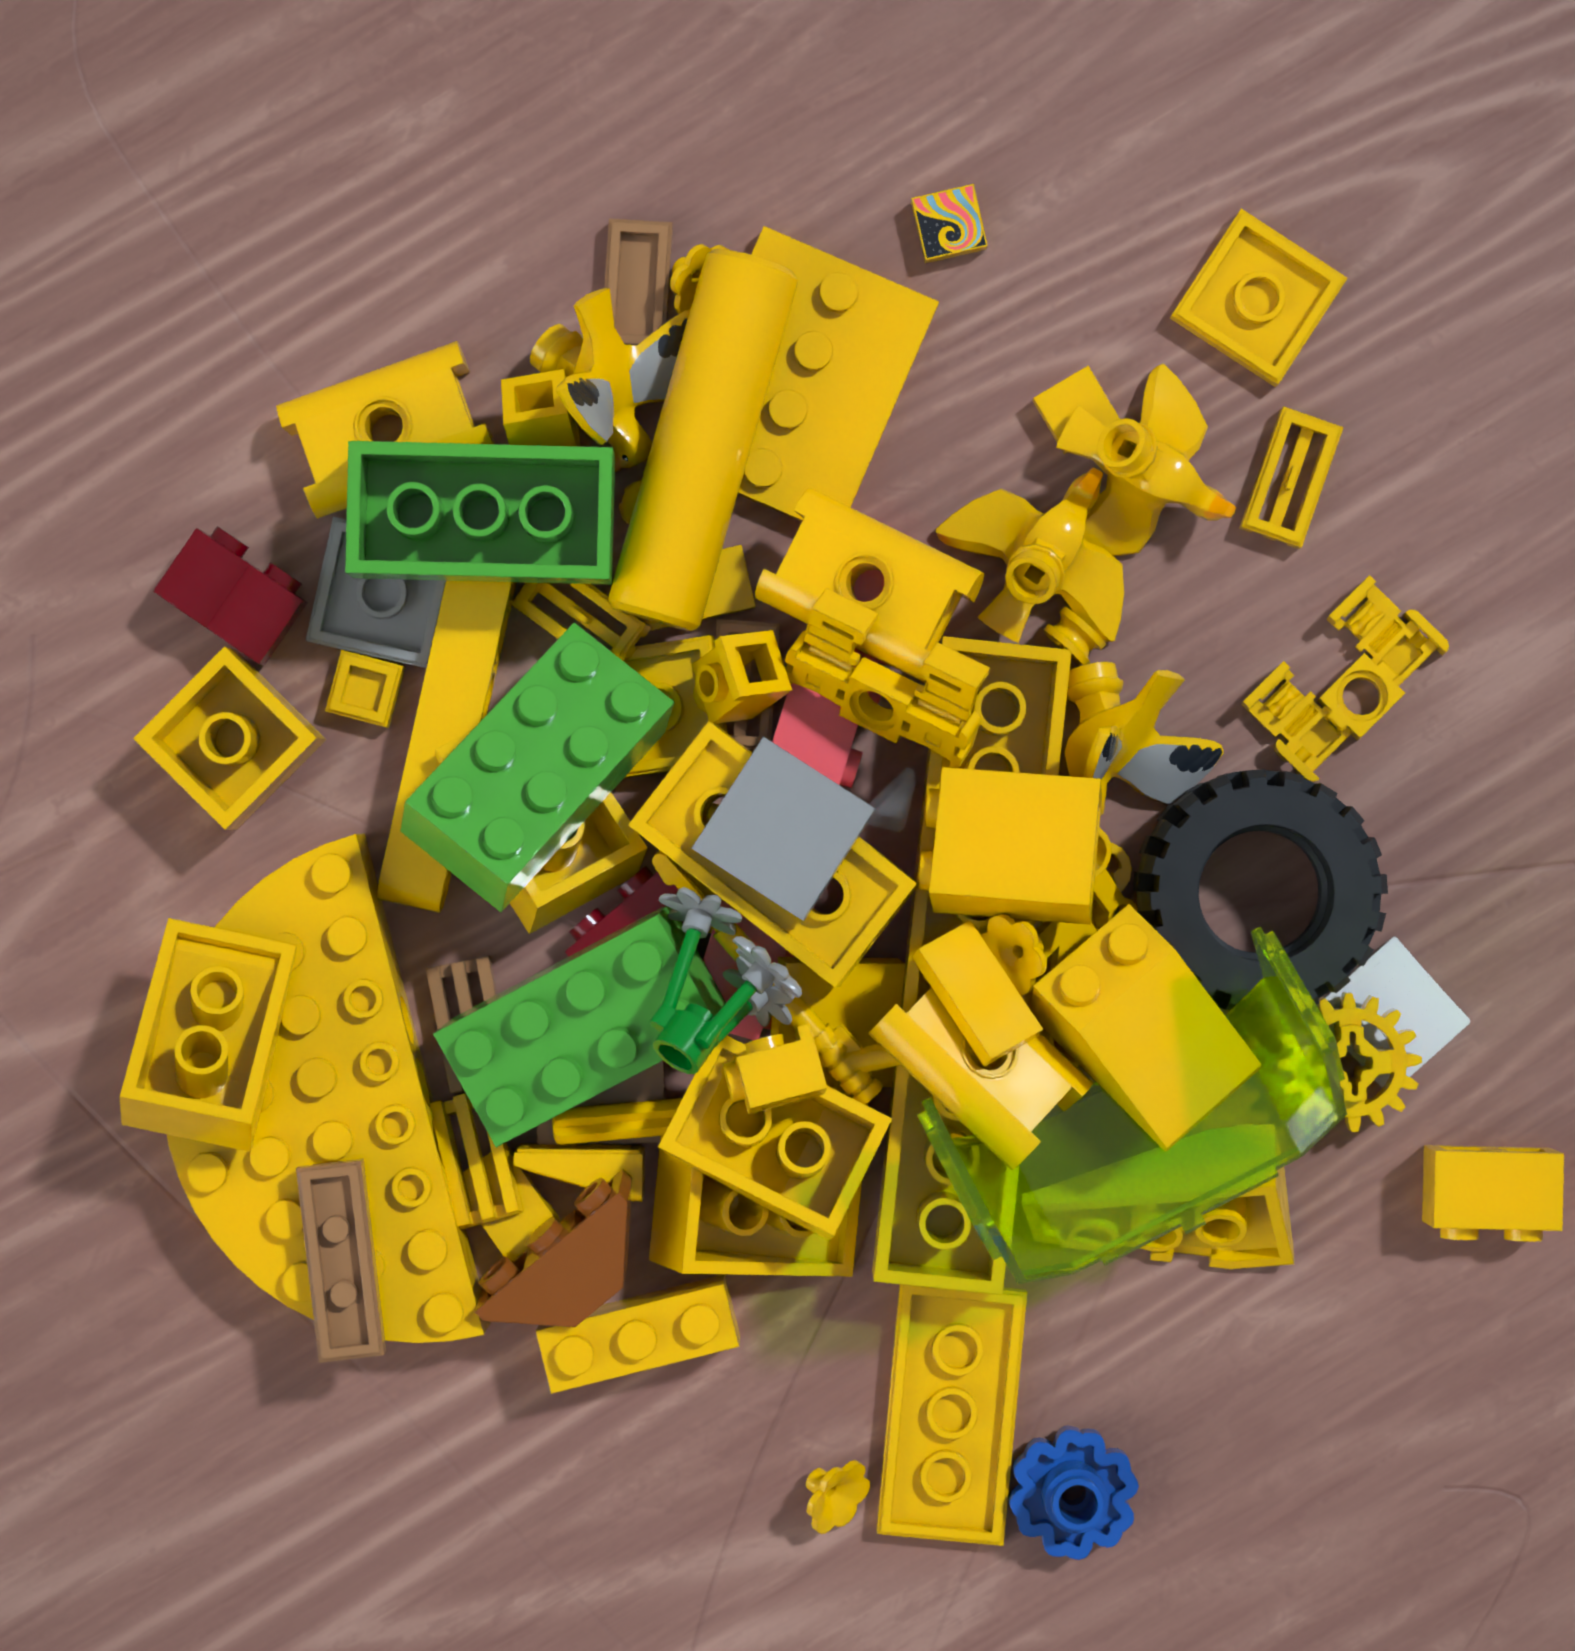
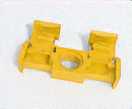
M1370 575L1326 620L1338 631L1345 626L1360 641L1355 648L1359 652L1365 649L1373 658L1370 659L1364 653L1317 700L1323 708L1313 701L1316 696L1311 691L1304 696L1289 682L1294 677V674L1289 670L1291 667L1285 661L1241 704L1274 737L1280 733L1288 741L1286 745L1280 739L1276 741L1274 751L1284 762H1288L1296 770V774L1303 775L1304 779L1313 783L1320 779L1313 772L1350 735L1358 741L1405 694L1399 686L1435 650L1443 656L1449 649L1447 639L1418 611L1412 609L1406 611L1402 615L1408 621L1405 624L1397 616L1401 610L1374 585L1376 581ZM1366 598L1367 601L1346 622L1341 619L1342 617L1345 618ZM1419 630L1424 632L1428 638H1426ZM1358 679L1367 680L1378 690V706L1370 714H1354L1344 704V688L1351 681ZM1284 680L1285 683L1264 704L1259 701V699L1263 700Z
M826 588L811 608L806 630L802 631L786 654L785 662L788 664L785 669L790 684L795 683L815 691L841 706L839 716L896 744L901 736L922 744L950 760L949 768H959L974 745L981 723L979 714L974 711L971 715L978 690L988 676L990 667L938 642L922 665L920 675L927 678L925 686L865 657L860 661L861 655L854 652L855 646L863 644L867 633L877 621L879 613ZM867 691L876 692L886 698L893 709H886L875 703L869 697Z

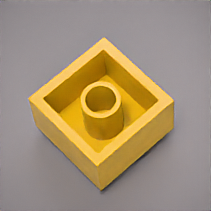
M225 646L133 738L225 830H237L327 740L237 650Z

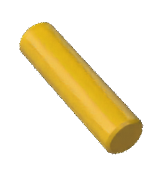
M715 249L706 254L609 593L608 602L614 610L686 631H694L700 627L798 285V279L790 269L757 256L732 250Z

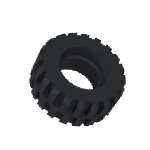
M1261 769L1219 775L1217 778L1195 785L1183 793L1184 796L1176 803L1168 805L1156 819L1158 824L1151 835L1145 837L1139 851L1142 857L1138 872L1134 871L1133 890L1137 894V912L1178 952L1219 1008L1243 1015L1249 1013L1261 1016L1283 1015L1284 1011L1292 1009L1302 1011L1319 1004V998L1325 994L1339 992L1351 981L1348 975L1357 965L1364 966L1374 951V949L1369 947L1375 931L1382 932L1386 913L1380 912L1381 894H1388L1387 874H1380L1377 858L1382 856L1375 837H1368L1361 826L1365 820L1353 806H1346L1337 799L1338 793L1322 783H1313L1304 779L1303 775L1287 771ZM1252 831L1275 833L1295 843L1310 860L1318 883L1316 909L1312 920L1304 932L1293 942L1280 949L1260 953L1242 951L1221 940L1206 922L1199 901L1201 874L1213 852L1227 840Z

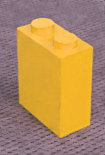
M942 767L940 789L929 788L926 802V827L936 828L934 850L922 851L919 869V890L929 891L933 912L987 917L1006 914L1012 919L1091 925L1102 805L1101 779Z

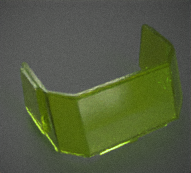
M1261 927L1251 931L1263 978L1225 1015L1262 1064L1261 1069L1167 1152L1097 1082H1094L1090 1089L1065 1112L1057 1104L1032 1131L1041 1143L1014 1170H1011L975 1135L953 1138L931 1097L921 1101L925 1111L917 1114L972 1225L991 1258L995 1260L1002 1256L1017 1284L1073 1275L1100 1261L1106 1266L1181 1226L1185 1234H1188L1206 1225L1202 1215L1278 1177V1169L1303 1157L1347 1115L1340 1081L1344 1080L1345 1077L1336 1039L1273 931L1264 934Z

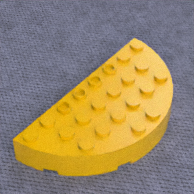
M354 834L323 844L284 864L263 878L242 896L214 927L297 945L266 1094L251 1152L167 1134L169 1150L179 1180L193 1210L214 1242L232 1263L258 1287L287 1307L313 1320L296 1168L304 1165L364 1158L385 1341L427 1343L481 1336L485 1334L490 1322L483 1321L475 1313L481 1286L479 1285L466 1228L461 1229L457 1226L446 1172L442 1164L433 1125L434 1119L430 1103H433V1098L383 902L377 898L378 883L365 834Z

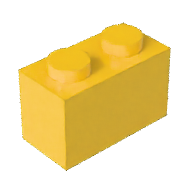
M1424 1145L1422 1221L1433 1228H1440V1238L1478 1240L1479 1229L1504 1230V1239L1524 1242L1543 1241V1231H1562L1564 1153L1552 1148Z

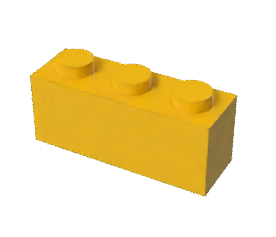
M725 1274L603 1304L576 1327L538 1325L536 1329L551 1394L736 1348L740 1344V1332Z

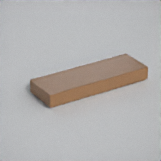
M364 1158L299 1166L296 1168L319 1363L382 1356L386 1353V1343Z

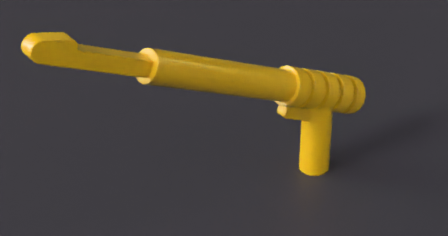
M661 851L654 855L652 864L666 885L674 884L678 889L686 887L694 891L701 901L706 897L677 863ZM733 923L736 926L735 935L726 934L712 927L715 930L713 937L736 962L740 955L736 952L738 946L733 942V939L736 936H742L748 940L750 938L736 923ZM794 996L791 1003L785 1004L792 1015V1022L790 1024L795 1030L799 1026L810 1024L821 1064L824 1068L829 1067L828 1072L836 1081H841L840 1086L848 1095L852 1094L851 1098L867 1104L882 1089L880 1081L876 1077H871V1071L901 1065L880 1044L862 1047L843 1024H840L835 1029L829 1023L825 1025L801 996L799 998Z

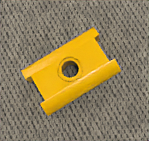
M458 341L276 405L282 428L291 436L299 434L316 483L303 489L317 519L347 508L348 441H373V426L378 419L385 415H396L402 419V433L394 442L495 444L492 433L487 425L484 423L475 427L458 379L459 376L470 373Z
M808 488L793 509L803 518V521L777 573L774 574L763 569L755 590L756 599L808 624L811 608L826 588L879 613L877 621L867 633L863 644H857L855 648L926 683L927 678L920 675L923 662L936 643H939L961 598L964 597L975 602L983 582L984 573L833 498ZM868 570L881 571L885 583L881 594L872 601H858L854 592L857 578Z
M932 987L907 1013L895 1004L868 1033L1011 1170H1014L1041 1143L1032 1131L1057 1104L1065 1112L1093 1085V1082L1041 1032L1036 1038L992 1062V1070L982 1069L971 1058L970 1044Z

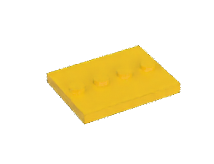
M763 226L751 255L775 262L790 269L797 277L798 285L738 495L802 522L803 518L793 509L808 488H812L849 507L852 506L939 305V301Z

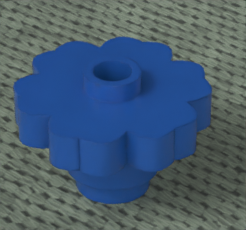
M1063 1426L1056 1433L1053 1443L1044 1438H1033L1027 1444L1024 1453L1019 1455L1014 1461L1013 1472L1019 1485L1008 1496L1010 1508L1016 1516L1020 1532L1027 1537L1041 1536L1044 1549L1049 1555L1054 1557L1066 1555L1076 1560L1084 1559L1092 1550L1093 1542L1102 1547H1113L1121 1539L1122 1532H1125L1133 1524L1134 1513L1127 1500L1137 1493L1139 1488L1138 1481L1131 1470L1130 1461L1126 1453L1119 1448L1106 1449L1104 1440L1097 1430L1090 1428L1080 1430L1074 1426ZM1075 1485L1084 1486L1082 1495L1075 1500H1067L1061 1496L1069 1487Z

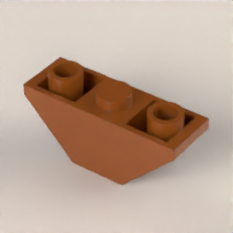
M623 1169L608 1182L602 1177L596 1179L576 1198L574 1205L577 1208L560 1222L555 1217H552L541 1224L527 1240L526 1245L529 1248L516 1259L511 1261L508 1257H503L493 1264L479 1281V1285L482 1288L475 1313L483 1321L576 1327L619 1292L624 1285L628 1264L632 1177Z

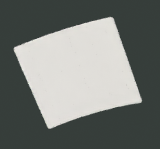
M1392 937L1367 960L1364 966L1356 969L1349 976L1351 981L1339 992H1331L1325 997L1333 1008L1340 1007L1342 992H1351L1355 999L1356 1007L1361 1008L1366 998L1371 995L1379 998L1377 1014L1380 1016L1392 1008L1397 1009L1401 1016L1394 1026L1395 1030L1411 1029L1414 1030L1417 1036L1410 1043L1404 1045L1405 1051L1422 1057L1421 1064L1407 1067L1406 1075L1409 1077L1471 1022L1397 937ZM1316 1005L1313 1010L1318 1016L1320 1014ZM1361 1020L1364 1027V1038L1373 1047L1390 1048L1385 1036L1378 1028L1367 1021ZM1336 1022L1327 1026L1333 1034ZM1350 1042L1347 1050L1361 1065H1365V1056L1354 1052L1352 1042ZM1379 1074L1375 1081L1383 1088L1390 1074Z

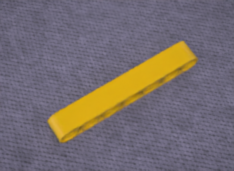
M446 581L379 878L377 898L379 900L441 913L452 873L400 832L405 801L440 765L435 755L436 748L473 730L488 714L517 582Z

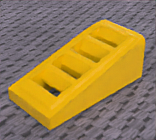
M521 1143L514 1152V1166L584 1188L601 1177L608 1182L624 1169L632 1177L631 1201L643 1202L645 1194V1147H642V1144L537 1145V1143Z

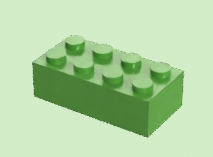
M348 441L345 573L352 578L612 585L615 453L613 447Z
M573 623L405 801L400 832L499 912H502L664 735L675 702L580 626Z
M665 905L579 952L455 1016L433 1033L495 1147L663 1061L653 1048V1042L660 1032L653 1028L649 1021L662 1004L686 934L682 930V921H674L668 918L672 908ZM696 949L676 1010H684L688 1004L693 1003L706 1008L713 1015H716L725 1005L726 1001Z

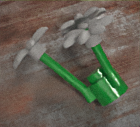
M686 887L680 888L677 895H660L659 902L672 908L668 918L674 921H684L682 930L686 934L662 1004L649 1021L650 1025L660 1032L653 1042V1048L659 1057L671 1067L680 1072L694 1075L700 1070L713 1049L747 1015H755L763 1027L770 1023L772 1015L783 1024L789 1025L792 1022V1015L785 1004L791 1003L794 996L799 998L802 995V989L797 981L789 975L786 966L775 962L771 963V958L765 948L756 946L753 942L742 936H736L733 942L738 946L736 952L740 955L736 959L738 970L727 969L723 972V977L738 990L716 1015H713L706 1008L693 1003L688 1004L684 1010H676L699 939L707 936L711 926L726 934L735 935L736 926L733 923L741 922L742 916L731 908L720 907L721 898L718 895H707L701 901L694 891Z

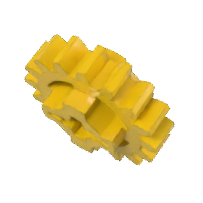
M1342 992L1340 1007L1333 1008L1326 998L1321 997L1319 998V1004H1317L1320 1015L1313 1019L1299 1012L1295 1017L1304 1028L1300 1036L1284 1034L1283 1037L1284 1042L1295 1048L1294 1057L1279 1060V1067L1295 1071L1297 1077L1285 1086L1287 1093L1291 1095L1305 1092L1307 1097L1303 1100L1300 1110L1308 1116L1321 1107L1324 1109L1322 1125L1330 1129L1335 1125L1339 1116L1345 1117L1347 1128L1351 1132L1359 1131L1361 1116L1367 1115L1378 1127L1384 1125V1116L1381 1109L1388 1105L1402 1112L1406 1107L1397 1096L1400 1088L1417 1090L1419 1084L1406 1075L1407 1067L1422 1063L1421 1056L1406 1052L1404 1045L1417 1037L1414 1030L1396 1031L1394 1026L1399 1021L1401 1013L1397 1009L1392 1008L1382 1016L1378 1015L1379 998L1371 995L1366 998L1361 1008L1356 1007L1355 999L1351 992ZM1361 1020L1367 1021L1378 1028L1385 1036L1390 1048L1373 1047L1364 1038V1027ZM1336 1022L1332 1039L1321 1050H1310L1317 1035L1324 1028ZM1350 1042H1352L1354 1052L1366 1058L1365 1065L1355 1067L1354 1077L1351 1078V1082L1348 1081L1347 1073L1334 1065L1335 1058L1346 1056L1347 1046L1350 1045ZM1379 1074H1390L1384 1087L1375 1096L1367 1100L1366 1088ZM1310 1076H1327L1337 1085L1339 1103L1324 1097L1317 1090Z

